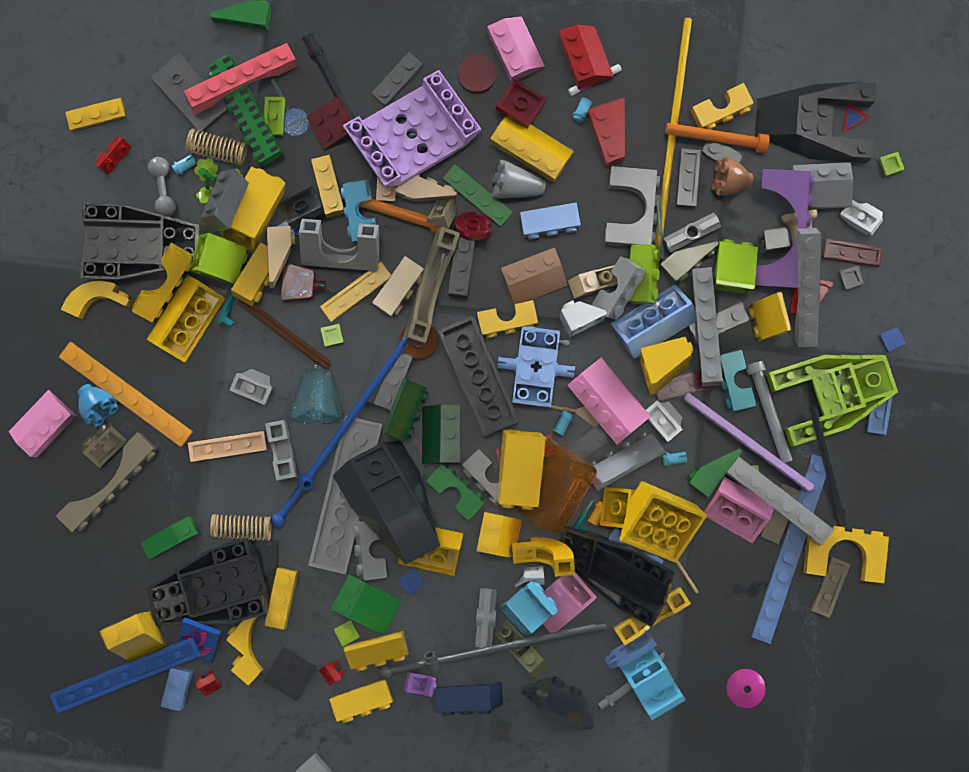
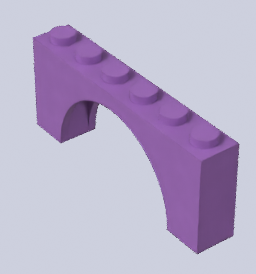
M763 169L762 189L774 191L790 202L798 219V229L810 226L811 215L808 214V207H812L813 195H809V188L814 185V176H810L811 172ZM797 237L791 250L783 258L772 264L756 267L755 285L798 288Z

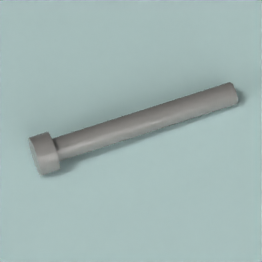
M762 360L746 366L747 375H752L780 460L784 463L792 461L793 459L763 371L766 370L764 362Z

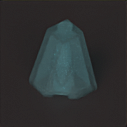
M314 365L303 371L288 419L303 424H311V421H322V424H332L343 419L330 371L323 369L319 365Z

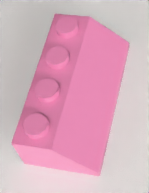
M602 357L567 385L616 444L620 443L651 417Z

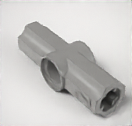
M712 213L694 223L688 224L686 227L664 237L662 240L669 253H672L721 228L720 221ZM694 229L696 237H690L687 234V230Z
M480 588L479 609L477 608L476 614L477 632L475 647L492 646L493 628H495L496 621L495 604L497 589Z

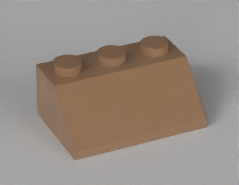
M555 247L501 268V273L513 304L527 302L568 286Z

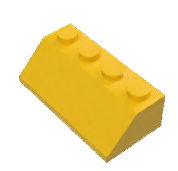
M507 116L502 120L490 138L491 145L552 183H555L574 153L573 150L530 124L528 129Z
M187 275L147 337V340L185 363L226 298Z

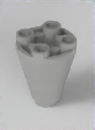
M499 160L498 172H494L492 177V184H495L492 190V197L504 199L543 196L546 187L545 181L508 161Z

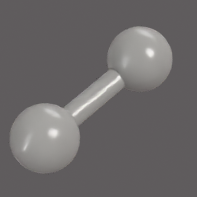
M154 157L148 163L150 175L157 178L160 196L156 200L154 208L156 213L170 217L176 211V203L171 197L167 196L164 177L169 172V163L162 157Z

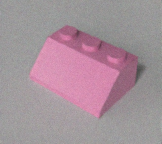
M522 17L505 18L487 26L489 38L511 83L515 79L519 80L545 68Z
M48 390L12 427L9 433L17 445L30 457L37 458L71 423L76 415Z
M724 477L715 489L703 512L707 515L708 519L753 543L769 522L774 509L744 487Z

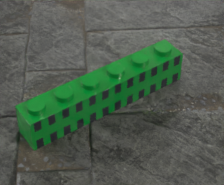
M227 54L208 65L211 70L209 75L212 78L237 65ZM245 85L225 96L224 98L228 102L226 107L231 115H235L237 119L235 124L240 131L243 130L245 134L243 137L248 147H252L254 151L252 156L255 161L267 166L284 156L248 86Z

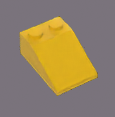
M782 292L765 297L749 305V318L753 319L755 325L753 327V334L755 338H758L759 342L781 337L791 330Z

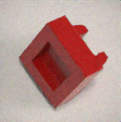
M339 661L330 662L319 669L328 686L340 680L341 675L345 673V670L337 672L335 669Z
M207 670L208 676L205 678L198 675L199 681L196 682L198 690L205 696L222 688L221 681L210 670Z

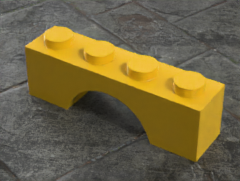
M171 243L161 258V264L167 272L165 283L155 290H141L132 305V312L150 322H153L155 318L158 319L163 312L162 306L165 302L168 303L173 296L172 290L175 286L178 287L183 280L182 274L184 271L188 272L193 264V261H191L192 254Z
M677 586L669 592L667 602L653 626L691 604L681 587ZM633 616L628 617L613 627L623 645H627L651 628Z

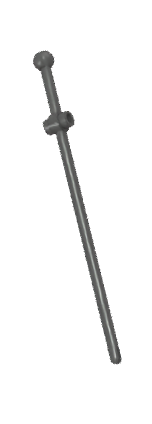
M605 622L441 657H438L434 651H428L424 654L425 659L422 661L394 667L388 665L380 666L378 669L379 677L383 680H388L394 674L426 668L431 674H435L440 671L441 664L606 629L607 626Z

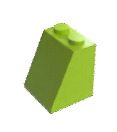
M211 233L200 234L192 258L193 264L189 271L234 285L242 273V264L246 263L248 253H246L247 248Z
M723 239V242L720 241L717 245L713 271L714 290L749 295L755 289L758 247L753 246V243L749 242L735 244L733 240Z

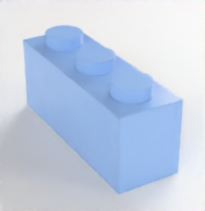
M577 203L520 212L523 237H528V240L537 239L539 235L543 234L555 236L561 231L573 233L581 225Z

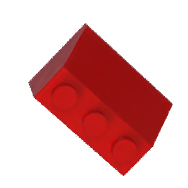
M575 25L559 31V41L578 90L614 77L595 27Z

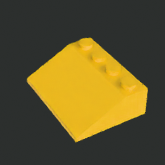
M641 481L631 497L620 541L676 563L707 515L695 503Z

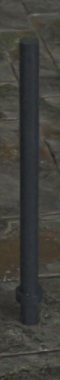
M810 406L809 412L835 508L834 516L837 517L839 527H845L847 525L845 519L846 511L842 508L817 407Z

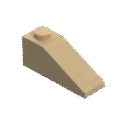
M290 226L267 227L270 288H274L291 253V244H295V234L291 233Z

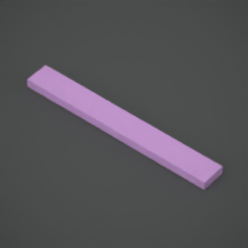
M687 393L684 397V402L807 492L813 489L814 484L690 393Z

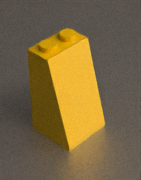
M251 167L244 178L249 184L230 229L221 230L220 234L221 238L244 246L248 251L254 253L286 191V182L280 177H273L260 168Z
M502 430L498 502L502 504V507L514 508V505H518L522 509L533 510V507L539 506L546 439L542 433Z
M152 610L136 614L100 631L107 649L129 662L167 646L159 626H156Z

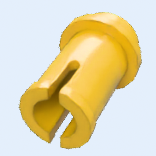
M601 501L598 504L595 503L596 507L587 520L597 527L601 520Z

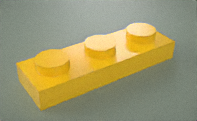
M121 98L66 112L71 131L126 118Z

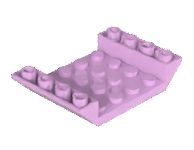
M439 70L423 79V86L364 120L358 116L343 125V128L384 187L402 185L463 149L481 131L478 123ZM404 117L407 121L404 124H399L396 119ZM408 132H415L417 136L410 139L406 134ZM424 146L427 148V152L419 153L417 148Z

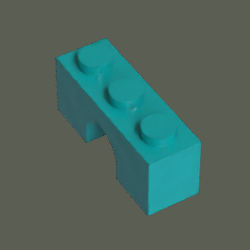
M742 350L720 355L722 371L721 388L726 391L727 398H725V404L727 409H730L731 412L755 407L756 403L752 387L741 389L734 383L736 372L747 369Z

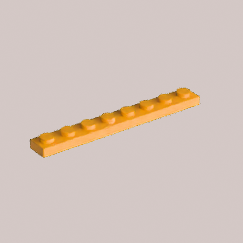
M69 342L60 354L59 358L101 389L108 391L116 400L180 447H183L193 433L192 430L74 343Z

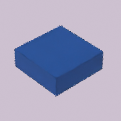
M898 327L879 335L887 353L906 344Z
M414 568L398 580L410 595L425 583Z

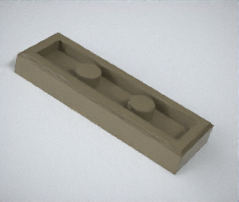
M782 483L780 488L797 501L801 491ZM774 509L769 522L763 528L759 537L779 544L788 520Z
M831 557L827 566L826 576L822 579L810 611L830 618L851 564Z

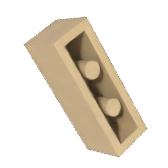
M405 256L372 302L373 305L391 318L394 315L398 316L403 309L402 303L405 299L409 300L414 293L412 289L416 283L420 284L424 268Z

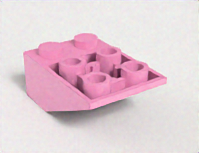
M576 573L570 576H560L543 591L547 598L550 597L557 604L556 608L559 610L549 617L543 625L550 633L557 632L597 598Z

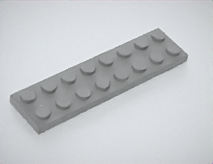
M355 418L338 442L308 566L347 574L355 541L352 527L355 526V521L360 520V517L350 508L334 480L333 474L349 459L378 445L383 424Z

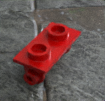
M120 136L115 137L107 146L110 150L108 153L104 150L95 159V165L107 175L132 148Z

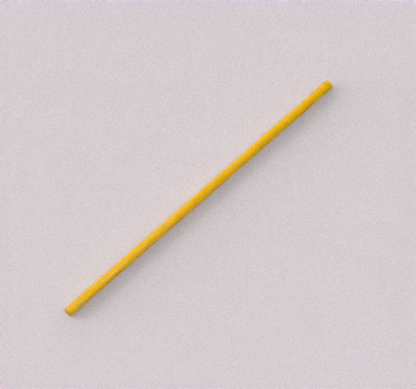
M684 18L671 115L672 124H678L691 18ZM669 135L654 243L655 246L660 248V251L662 248V233H664L676 136Z

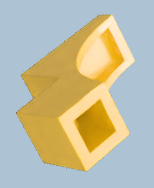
M259 616L242 621L238 627L234 625L227 633L229 637L226 639L243 654V657L239 655L233 661L234 667L231 671L248 686L264 670L257 662L251 647L252 629Z

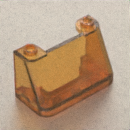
M547 438L544 456L548 460L542 469L539 506L533 507V510L522 509L518 505H514V507L534 527L559 533L570 522L595 479L597 470L589 462L556 440Z

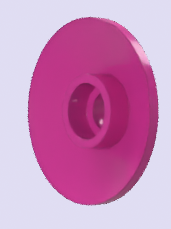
M740 669L734 672L728 679L726 686L727 695L736 706L752 708L758 705L765 695L764 680L757 672L751 669ZM745 686H750L748 693L744 692Z

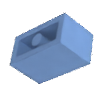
M177 666L170 668L161 707L176 711L184 709L193 670Z

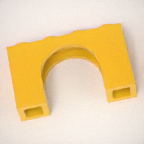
M833 526V532L821 546L807 537L803 573L826 576L828 554L831 547L841 540H849L855 543L862 553L860 580L884 583L889 537L883 536V532L871 531V534H864V530L852 529V532H847L845 527Z

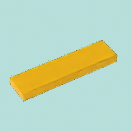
M380 262L378 263L377 271H367L321 305L320 308L329 320L333 322L385 284L391 277V274L383 263Z

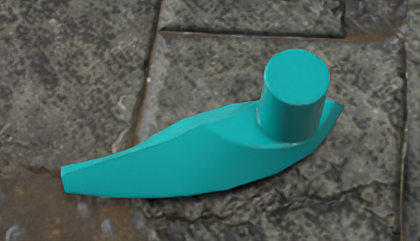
M232 294L227 299L217 318V324L222 322L229 328L234 323V321L227 317L235 299Z
M591 500L573 528L590 532L584 526V523L593 507L594 500Z

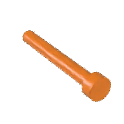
M667 123L665 134L750 147L755 148V152L766 154L769 146V135L759 133L755 137Z
M375 199L362 201L359 204V207L430 228V232L434 234L436 229L440 228V226L428 223L427 215Z

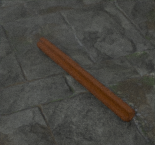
M239 299L237 300V304L324 370L329 368L331 362L256 304L250 306Z

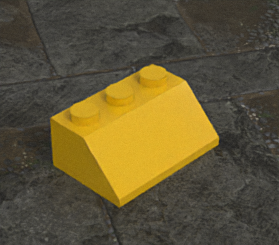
M436 528L440 547L408 564H405L399 558L398 564L455 576L464 533Z
M403 631L349 644L344 647L350 669L356 668V672L368 669L367 665L375 664V667L387 664L386 660L394 659V662L404 660L405 656L409 654Z

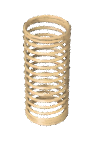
M191 129L186 140V151L241 166L246 158L247 144L246 142L241 144V141L237 143V140L233 142L232 139L229 141L228 137L225 139L224 136L221 138L220 135L217 137L216 134L212 137V133L208 136L206 132L204 135L203 131L200 133L199 130L196 132L195 129Z
M213 514L210 523V536L212 539L216 537L218 539H225L226 537L227 540L229 538L231 540L233 538L235 540L238 538L239 540L242 538L251 540L252 538L253 541L255 539L257 541L260 539L261 541L264 539L265 541H270L271 517L265 516L264 535L262 539L263 517L261 516L259 521L258 538V516H256L255 536L253 539L254 517H251L250 526V517L247 516L246 537H244L245 516H243L242 536L240 538L241 516H238L237 523V516L235 515L234 519H232V515H230L229 535L227 538L228 515L225 516L224 521V515H221L220 518L219 515ZM232 521H233V537H231ZM219 522H220V536L218 537ZM236 526H237V532H238L237 538H236V535H235V533H236ZM249 526H250V531H251L250 538H249V535H248V533H249Z

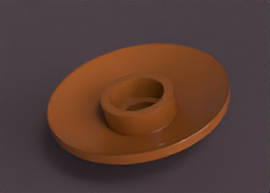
M431 325L426 343L417 344L410 341L404 352L416 359L430 356L438 344V335L434 327ZM406 326L400 334V341L403 339Z

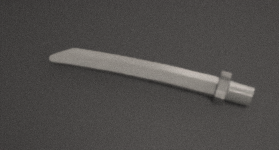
M663 652L659 655L662 661L665 655ZM629 681L611 695L607 694L604 696L605 699L598 703L601 710L609 705L613 706L616 700L632 689Z

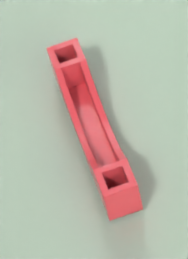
M285 43L184 90L185 99L193 114L196 115L211 108L225 96L247 84L263 78L279 76L296 68L295 57L288 44Z

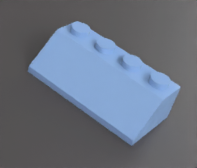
M673 285L658 294L656 304H642L612 322L611 326L626 350L635 359L640 356L641 348L659 344L696 322V310L685 294L676 285Z

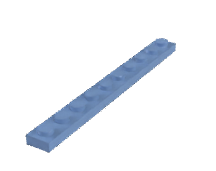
M812 454L804 478L815 486L809 492L800 488L801 492L797 501L814 514L826 473L822 458ZM790 521L751 635L752 638L771 644L806 535Z

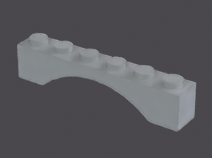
M817 228L797 229L796 249L799 281L794 341L798 347L818 346L821 233Z
M712 267L692 269L702 387L722 385Z
M740 457L727 471L726 474L775 509L819 546L833 532V528Z

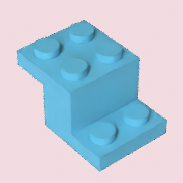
M533 581L524 585L499 607L501 612L523 637L532 634L549 617L559 611L556 608L557 604L550 597L547 598L543 593V588Z
M654 648L620 667L651 720L685 701L683 694Z

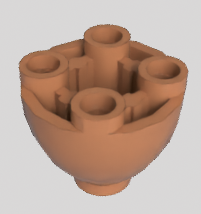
M726 157L716 161V175L712 181L711 188L716 191L717 195H732L745 188H751L753 174L748 173L740 163Z

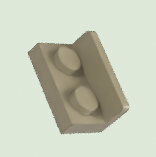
M110 422L101 424L96 430L97 433L92 438L88 437L82 443L81 449L83 454L99 468L127 442V439Z

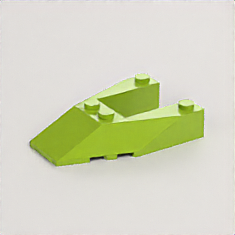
M822 355L766 374L771 393L811 380L823 417L819 419L824 436L851 428L859 420L898 393L886 355ZM812 420L784 429L790 447L816 439Z

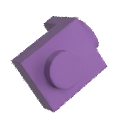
M407 672L404 686L405 692L421 694L427 697L433 696L434 689L436 688V678L426 674Z

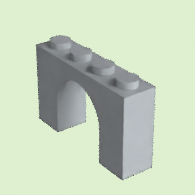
M611 167L609 189L635 192L644 202L645 213L638 222L633 224L607 223L604 245L631 247V244L655 243L656 232H652L653 225H656L657 213H654V206H658L659 195H655L656 187L660 185V176H657V170Z
M301 220L299 229L301 265L377 271L379 263V225L359 223L357 245L350 249H337L324 241L321 220Z

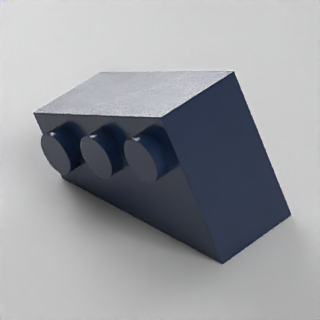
M502 682L435 688L436 713L442 712L443 716L454 715V712H461V715L473 714V711H479V714H489L491 710L503 705Z

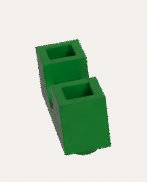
M441 464L428 478L427 482L440 494L447 488H457L461 493V500L455 508L467 520H470L485 504L482 502L484 497L477 491L473 493L469 490L470 484L463 478L459 480L454 476L456 471L448 464L446 466Z

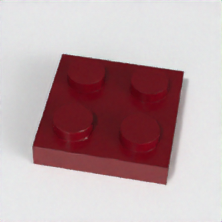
M515 79L496 105L495 110L528 129L546 103L547 98Z
M339 97L333 98L306 116L323 149L327 150L348 136L343 125L351 121V118Z

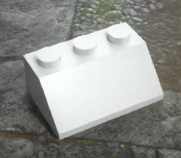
M574 301L563 305L559 318L570 338L602 322L607 312L582 302L574 303Z

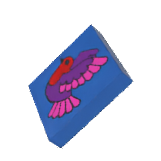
M184 617L177 643L194 637L201 653L196 658L212 663L221 631Z

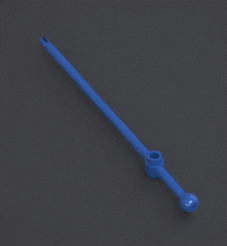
M404 337L309 471L299 475L297 479L298 486L280 512L271 516L270 523L276 528L284 526L286 515L304 490H310L313 487V477L409 344V338Z

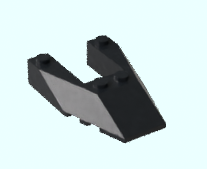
M844 82L814 84L758 98L755 137L759 133L769 135L770 143L783 146L794 153L797 152L805 155L809 159L867 163L872 159L873 139L832 136L834 105L870 108L875 103L876 83Z

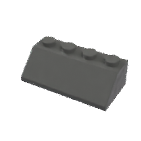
M645 432L636 437L637 442L632 445L630 442H627L620 446L621 451L616 454L611 451L604 455L602 462L597 464L595 460L586 466L587 470L584 473L594 491L596 492L664 454L665 450L652 433L647 435Z

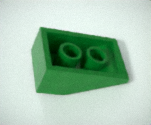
M349 574L331 610L385 635L402 600L353 574Z

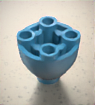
M86 384L78 390V409L85 424H93L94 427H98L103 424L104 419L119 410L116 399L108 391L92 387L90 384Z

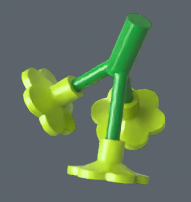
M211 158L199 159L197 166L194 168V172L196 175H199V179L205 181V187L196 193V198L203 205L207 204L211 190L214 188L210 187L209 180L217 179L218 177L215 174L218 172V166L214 164Z

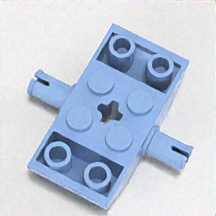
M522 326L518 357L512 359L499 356L498 362L501 363H498L497 369L514 370L516 372L512 403L551 407L554 377L574 378L575 366L559 365L556 362L560 331ZM535 363H538L541 369H538V372H534L531 365L533 366Z

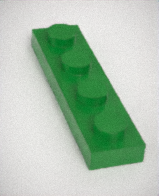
M456 164L443 177L447 184L500 228L513 214L509 208L497 198L492 197L491 193Z

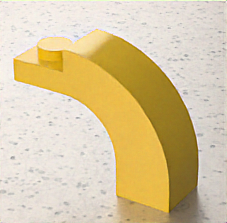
M91 281L73 290L66 298L61 310L83 320L90 305L97 300L110 299L128 308H131L133 301L128 299L130 295L119 291L117 294L119 286L114 283Z
M530 537L531 542L512 543L513 564L542 562L554 569L555 577L575 575L573 552L566 544L555 539Z

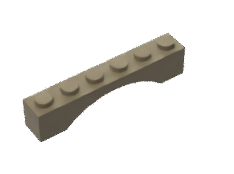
M444 227L436 229L403 338L407 337L410 341L419 344L426 343L432 324L438 291L446 268L455 251L459 232Z
M137 432L124 445L120 466L108 485L89 498L69 502L56 517L71 532L83 531L88 525L87 521L91 517L95 518L102 511L100 508L115 498L114 493L118 489L122 490L129 483L127 480L132 475L136 476L142 470L141 466L146 461L149 462L155 457L156 454L154 452L157 448L142 433Z

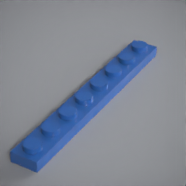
M190 637L56 691L50 695V698L57 713H60L199 657L201 653L194 637Z

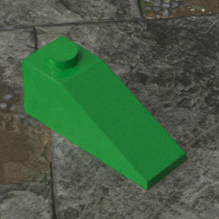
M250 0L211 12L209 17L215 23L268 31L272 9L265 0Z
M740 448L699 467L697 470L694 468L688 476L690 479L688 484L703 496L708 497L743 450Z
M188 516L141 542V545L150 560L200 535L201 532L193 516Z

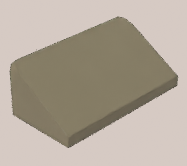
M454 198L436 200L427 218V222L448 229L457 212Z

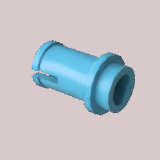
M580 99L576 112L572 114L574 121L578 123L586 121L588 109L592 105L589 99Z
M189 154V156L176 163L175 161L172 168L177 175H183L184 171L197 165V162L192 154Z
M565 410L563 413H560L561 417L555 428H553V431L564 436L570 422L574 421V415Z
M686 452L665 453V455H662L663 466L669 468L671 465L687 463Z

